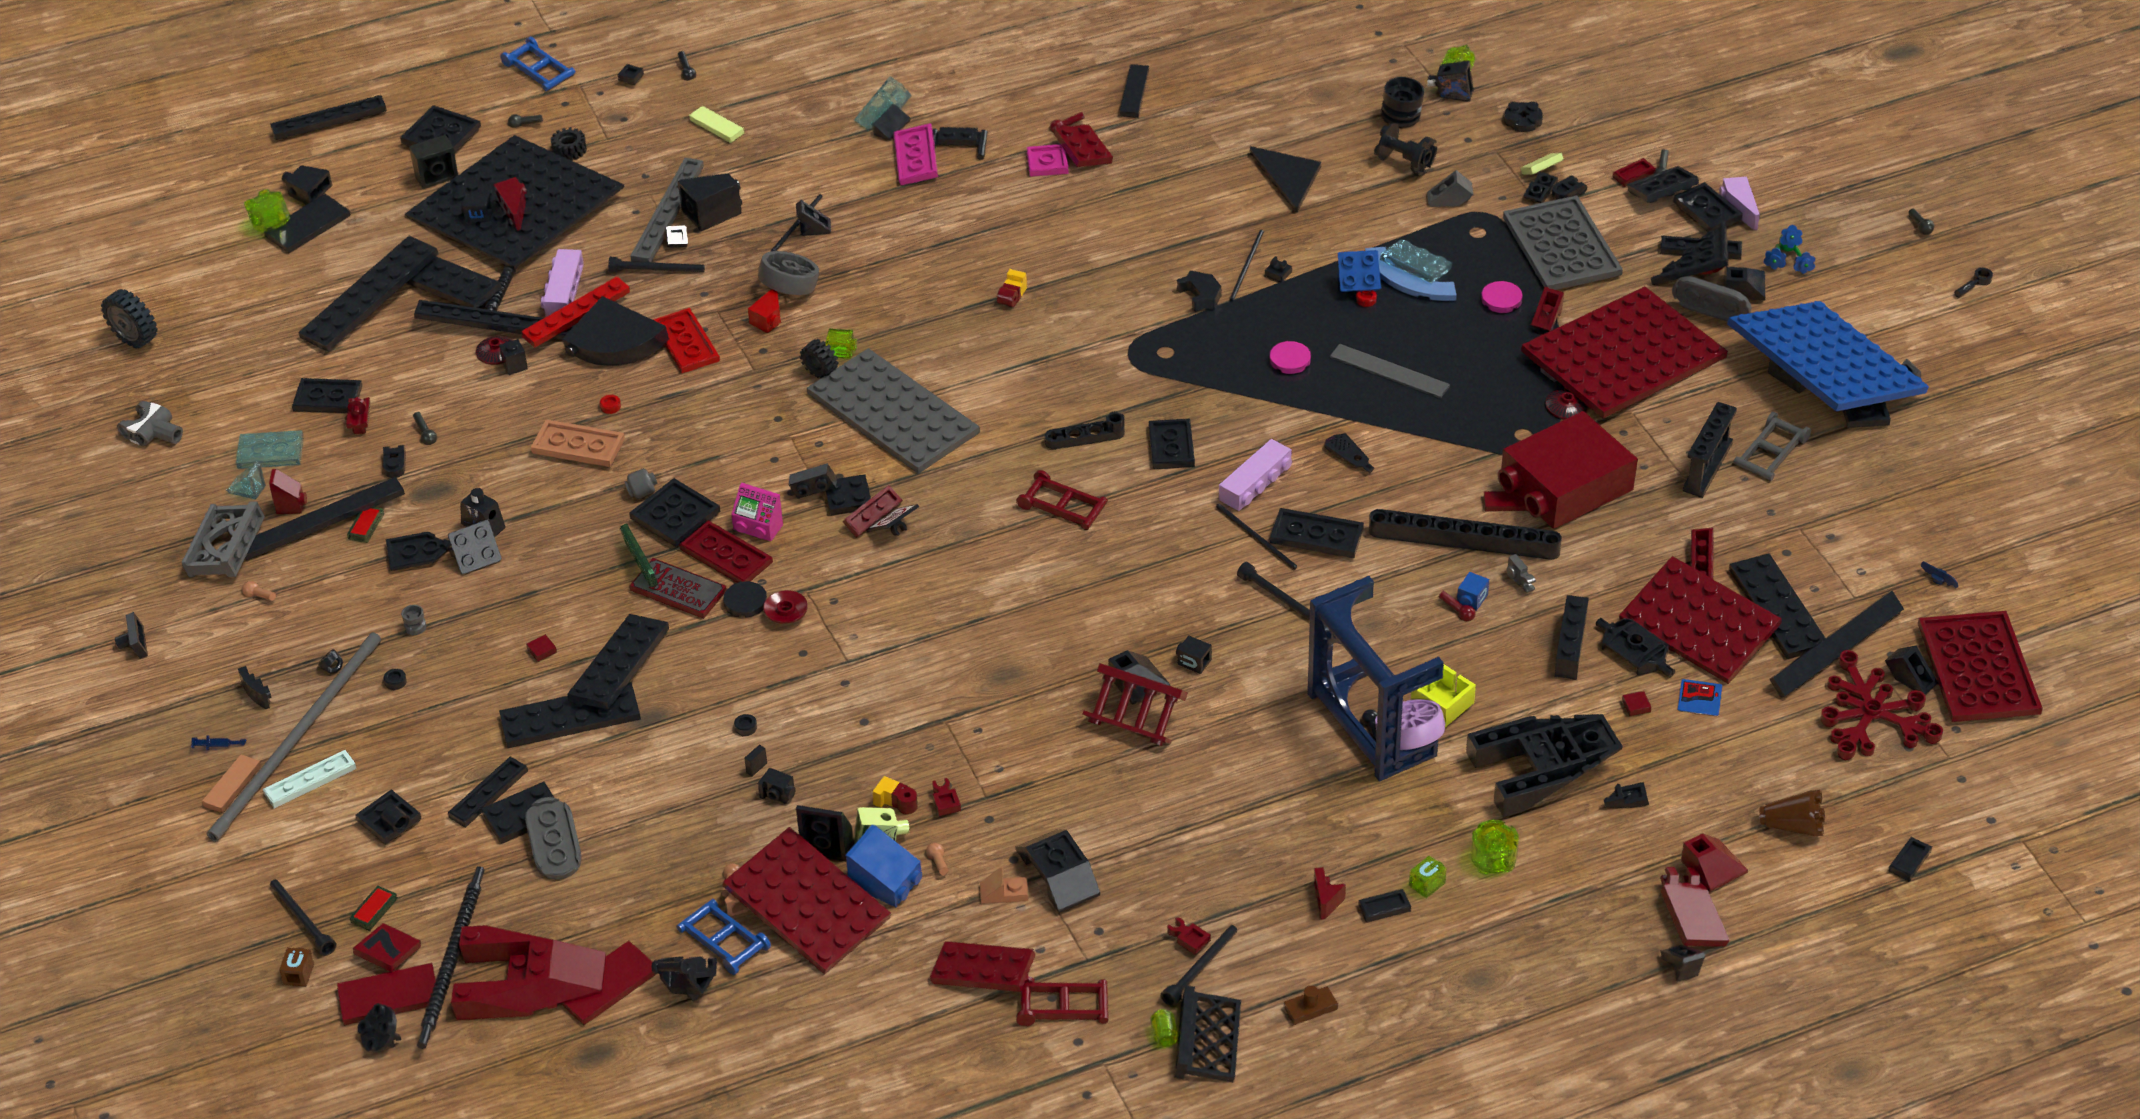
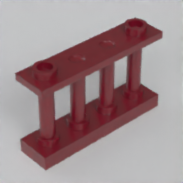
M1099 663L1097 672L1103 674L1102 679H1104L1093 713L1083 710L1082 715L1089 717L1088 722L1100 726L1104 722L1150 737L1151 743L1163 746L1164 742L1171 744L1172 740L1163 736L1174 703H1177L1178 699L1186 701L1188 693L1184 690ZM1116 679L1124 681L1123 686L1125 687L1116 714L1112 720L1103 717L1102 713L1112 683H1115ZM1139 686L1145 688V696L1133 727L1122 723L1133 689L1136 690V687ZM1157 693L1165 695L1164 699H1166L1154 734L1143 730L1153 697L1157 696Z

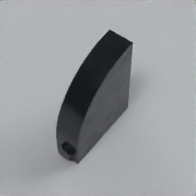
M602 296L562 340L566 353L572 357L575 356L596 365L616 366L636 362L653 354L669 340L665 325Z

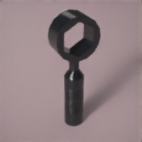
M1988 268L1976 269L1974 281H1969L1955 290V296L1961 297L1973 289L1976 283L1983 286L1989 285L1992 282V271Z

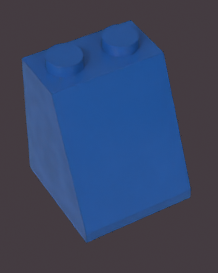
M873 824L846 854L848 877L872 897L895 908L908 897L909 891L914 885L919 884L922 879L921 861Z

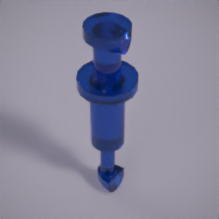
M206 735V739L192 737L191 747L206 746V750H210V747L243 746L246 744L247 739L231 741L229 738H210V735Z

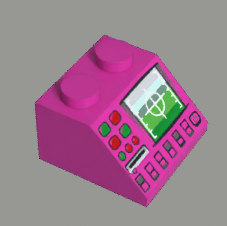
M741 483L731 514L733 530L772 541L783 526L780 494Z

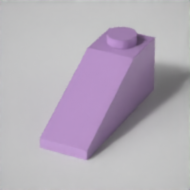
M1747 177L1723 178V185L1719 188V194L1742 213L1743 222L1753 230H1758L1760 214Z

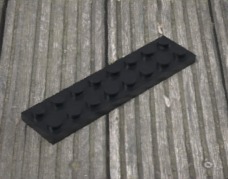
M410 235L407 236L298 332L300 338L329 352L439 254L437 248Z

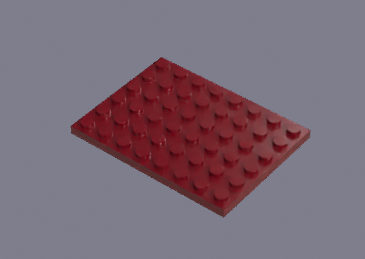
M1646 286L1524 343L1521 347V352L1602 418L1727 358L1728 354L1725 348Z

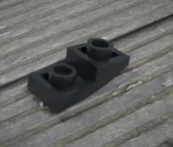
M1539 172L1535 181L1530 182L1523 198L1543 203L1551 194L1553 185L1558 183V177Z
M246 666L238 668L240 680L247 695L260 707L269 709L268 699L272 697L268 685L263 686L261 678L255 679L253 673L249 674Z

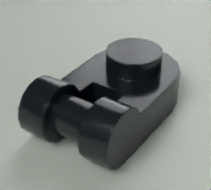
M1571 175L1553 185L1552 196L1558 200L1578 194L1583 195L1587 190V185L1583 182H1578V179Z
M398 445V448L383 447L385 475L389 478L402 476L405 473L406 467L405 445Z

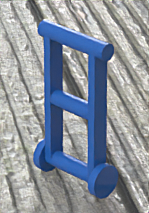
M531 36L526 39V44L511 53L503 52L500 54V59L506 67H510L513 64L540 83L545 91H548L576 73L573 67L567 68L538 48L536 40ZM529 50L541 58L540 61L530 67L517 59V57ZM550 64L560 71L561 74L551 80H547L536 71Z
M711 899L676 925L680 933L686 931L723 960L726 970L732 975H736L739 972L738 966L759 950L767 951L771 948L769 939L763 933L752 934L719 909L715 899ZM711 912L724 922L726 926L708 938L692 925ZM734 931L751 943L749 947L736 957L731 956L717 945Z

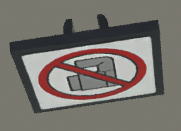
M915 504L898 508L866 531L869 533L890 527L891 533L894 536L900 535L897 526L902 531L907 530L906 524L901 519L916 510L919 505Z

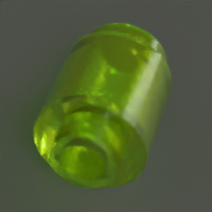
M1166 1009L1157 1010L1150 1017L1154 1040L1161 1047L1172 1046L1176 1043L1178 1037L1174 1014Z

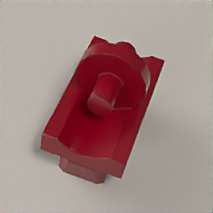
M355 397L348 401L346 426L347 429H353V434L366 433V427H368L370 397L363 400L360 397Z

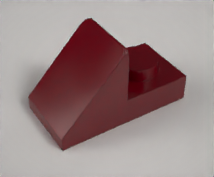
M1544 287L1531 324L1532 327L1549 332L1553 330L1557 316H1561L1564 292Z
M1324 867L1314 868V888L1320 919L1322 920L1326 919L1345 900L1346 884L1331 885L1330 877H1325Z

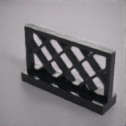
M1185 985L1181 999L1174 1078L1184 1079L1185 1074L1234 1082L1241 1010L1240 999L1195 992V986ZM1198 1001L1207 1002L1211 1008L1203 1011L1197 1003ZM1221 1007H1235V1012L1227 1015ZM1215 1011L1222 1018L1216 1023L1208 1016ZM1201 1019L1210 1026L1203 1031L1196 1025V1022ZM1225 1023L1233 1029L1227 1035L1219 1028ZM1212 1031H1215L1221 1038L1214 1043L1207 1036ZM1200 1038L1208 1045L1201 1051L1194 1044ZM1224 1042L1232 1049L1227 1054H1224L1218 1048ZM1211 1050L1219 1057L1213 1062L1205 1056ZM1200 1058L1206 1066L1203 1068L1192 1067V1062ZM1224 1062L1230 1069V1073L1220 1072L1216 1066Z

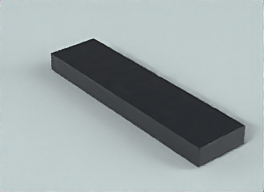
M1130 64L1120 107L1121 117L1139 118L1149 74L1148 65Z
M1661 236L1660 254L1681 255L1690 246L1694 245L1695 247L1700 243L1701 238ZM1728 240V259L1741 260L1742 241Z
M510 756L448 811L449 818L466 828L482 813L481 808L494 803L528 772L527 766Z

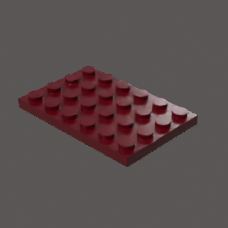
M1674 556L1663 565L1619 614V620L1623 618L1633 619L1667 643L1669 650L1727 684L1733 680L1782 623L1780 617Z
M2007 611L1922 617L1918 619V627L1951 722L2042 714L2041 702Z
M790 826L723 881V887L824 975L891 917L890 911Z

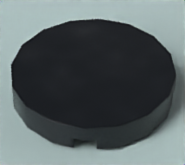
M750 581L739 582L726 590L724 594V607L733 616L745 615V618L752 617L764 610L767 593L763 586Z

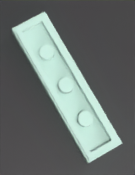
M343 750L264 788L263 792L273 808H276L355 770L356 765L346 750Z

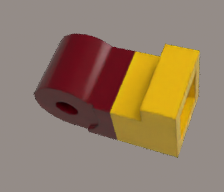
M1009 269L1007 279L998 291V304L1015 307L1027 289L1026 273Z
M884 776L873 790V805L882 808L884 804L897 808L902 814H912L918 808L917 792L903 783Z

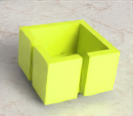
M1446 665L1443 666L1442 679L1411 692V700H1431L1440 705L1445 720V727L1474 704L1476 688L1474 683L1461 675L1457 677L1456 686L1457 672Z

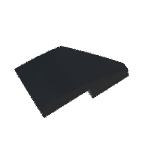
M1644 782L1623 787L1617 784L1612 795L1604 799L1605 807L1633 808L1649 805Z

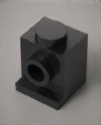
M770 767L758 782L759 797L763 800L765 797H769L773 801L786 804L788 800L794 797L796 792L793 776Z

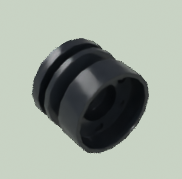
M1395 77L1387 81L1384 87L1380 112L1383 120L1388 124L1396 123L1399 127H1410L1418 123L1421 117L1425 92L1422 84L1409 77Z

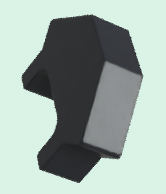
M1190 270L1187 276L1177 279V291L1179 293L1191 291L1195 295L1192 298V310L1194 312L1202 309L1215 310L1222 294L1221 285L1212 274Z

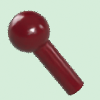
M1080 112L1062 121L1058 119L1053 120L1050 124V131L1054 133L1055 128L1070 126L1085 119V117Z
M1444 590L1439 594L1438 598L1456 610L1461 620L1471 621L1475 618L1476 612L1472 606L1462 605Z

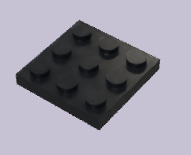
M433 105L400 139L402 144L411 146L446 135L455 153L481 128V122Z
M673 478L629 512L631 520L677 547L721 511L720 505Z

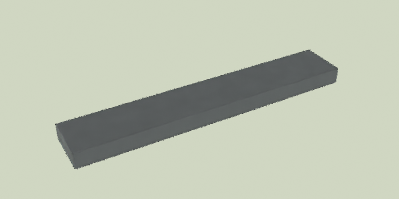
M1339 344L1330 355V358L1440 399L1450 387V384L1342 344Z

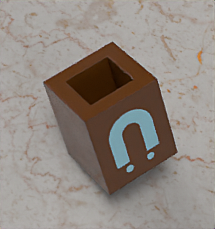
M287 947L279 969L283 985L307 987L314 967L310 949Z

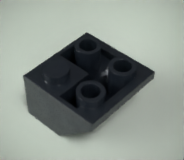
M1726 266L1724 268V287L1740 292L1748 300L1765 301V271Z
M1126 650L1108 659V666L1170 686V683L1146 656ZM1116 679L1114 684L1123 693L1124 681ZM1137 686L1136 690L1133 689L1129 700L1132 705L1144 699L1145 688Z

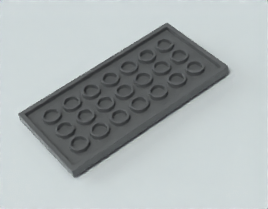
M869 348L807 387V394L918 474L980 433V426Z

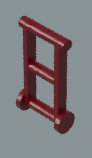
M1043 470L1035 472L1033 476L1035 481L1026 494H1020L1016 499L1017 505L1024 510H1029L1033 506L1078 523L1084 530L1090 528L1108 502L1104 496L1097 498L1055 482ZM1041 486L1064 494L1056 506L1034 498ZM1071 498L1094 505L1087 517L1064 509Z
M1027 976L1021 991V1011L1016 1015V1022L1021 1026H1030L1035 1023L1036 1019L1099 1020L1100 1023L1106 1024L1109 1021L1107 981L1101 979L1098 983H1035L1034 978ZM1030 992L1059 993L1060 1010L1031 1009ZM1069 993H1098L1099 1010H1069Z

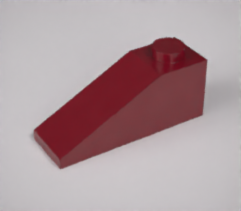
M514 177L496 183L494 187L498 202L516 230H520L526 205L524 195L527 194L525 185Z

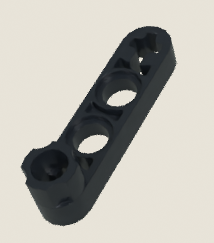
M1117 411L1110 412L1106 416L1105 421L1048 430L1045 433V445L1049 449H1062L1121 439L1125 435V417ZM1091 431H1099L1100 433H1099V434H1091L1090 432H1091ZM1072 434L1080 435L1077 438L1070 437Z

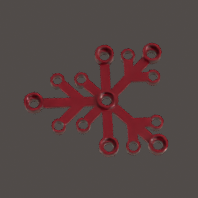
M1845 650L1840 654L1839 664L1842 669L1848 671L1854 684L1834 675L1829 677L1827 686L1833 691L1843 689L1860 696L1862 700L1850 696L1847 692H1839L1836 696V704L1840 707L1850 705L1856 709L1839 711L1835 707L1827 706L1822 709L1820 719L1824 726L1833 727L1841 720L1862 717L1855 727L1835 728L1831 731L1830 739L1833 743L1838 744L1837 754L1842 760H1850L1855 756L1858 741L1861 743V754L1864 756L1874 754L1875 744L1870 741L1865 731L1873 719L1882 718L1899 725L1905 736L1904 745L1908 748H1914L1918 744L1919 738L1914 732L1923 735L1930 744H1936L1942 739L1943 728L1937 723H1931L1932 717L1929 713L1921 712L1918 715L1901 717L1890 712L1906 708L1912 711L1921 710L1925 706L1926 696L1923 692L1913 690L1908 693L1907 699L1884 703L1885 699L1892 697L1893 687L1889 684H1882L1876 697L1872 698L1871 692L1877 683L1884 680V670L1873 668L1865 684L1856 667L1858 662L1857 653Z

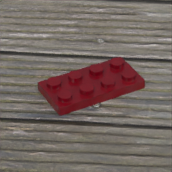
M945 941L930 975V980L932 984L1021 992L1036 955L1034 949Z

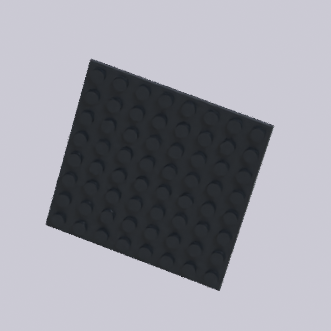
M514 135L404 214L405 217L515 269L622 190L624 184ZM514 177L525 185L527 194L524 195L526 205L520 230H516L498 202L494 184ZM466 194L490 195L493 208L490 221L466 222L465 215L461 213V203L464 202Z

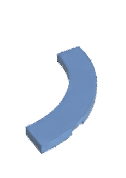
M1385 247L1365 248V251H1378L1380 278L1395 289L1418 297V295L1430 297V300L1456 301L1454 282H1436L1413 276L1402 270L1391 260Z

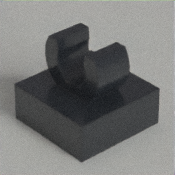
M1275 256L1270 261V265L1265 269V277L1277 282H1283L1292 273V266L1288 265L1286 260L1282 262L1277 260L1278 258Z

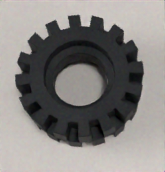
M568 127V130L562 128V131L557 130L556 134H552L550 139L552 152L569 160H572V158L577 160L579 159L578 156L582 157L584 156L583 153H586L587 146L583 131H578L577 128L572 130V127Z
M814 339L801 349L800 359L803 360L801 362L802 365H806L805 369L810 370L811 375L815 374L816 378L820 377L821 379L833 372L838 367L839 362L836 361L838 357L834 356L835 351L830 350L831 346L829 344L826 346V342Z

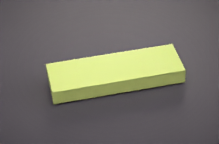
M704 106L689 115L690 121L730 143L744 134L742 127Z

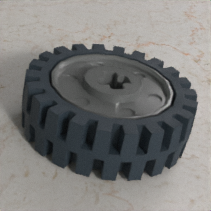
M119 289L102 301L101 312L104 313L103 318L107 320V325L112 327L111 331L116 332L118 338H122L123 343L127 342L129 346L139 349L157 335L158 328H156V322L153 321L155 319L154 316L149 314L151 311L149 308L146 309L144 307L145 303L143 301L140 302L139 297H134V293H128L126 289Z

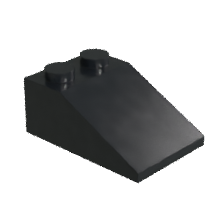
M797 805L796 814L799 835L826 858L846 861V854L850 851L853 843L852 825L844 813Z

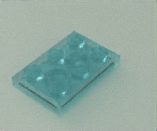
M1399 240L1383 251L1380 256L1381 261L1429 283H1433L1451 270L1452 262L1447 261L1444 257L1436 256L1424 248L1412 245L1406 240Z
M303 431L240 434L236 458L237 469L300 465L304 439Z

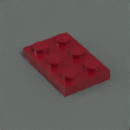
M1089 124L1064 126L1054 129L1053 135L1077 167L1112 163L1113 156Z

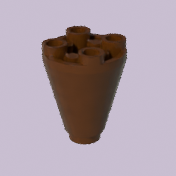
M1810 790L1767 803L1765 806H1760L1761 825L1809 836H1824L1823 822H1825V810L1820 807V803H1822V790Z

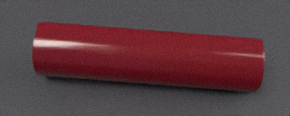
M1691 529V567L1714 579V529Z

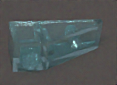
M889 76L854 121L869 130L873 127V123L892 104L897 105L901 109L912 95L903 84Z

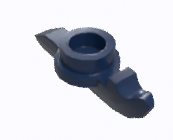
M1925 561L1921 563L1924 571L1931 574L1934 583L1940 585L1946 582L1947 586L1958 588L1955 578L1947 574L1946 571L1938 569Z

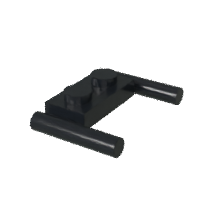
M940 127L939 131L935 128L933 129L935 150L936 144L949 146L978 145L977 159H984L988 136L987 130L978 132V128Z

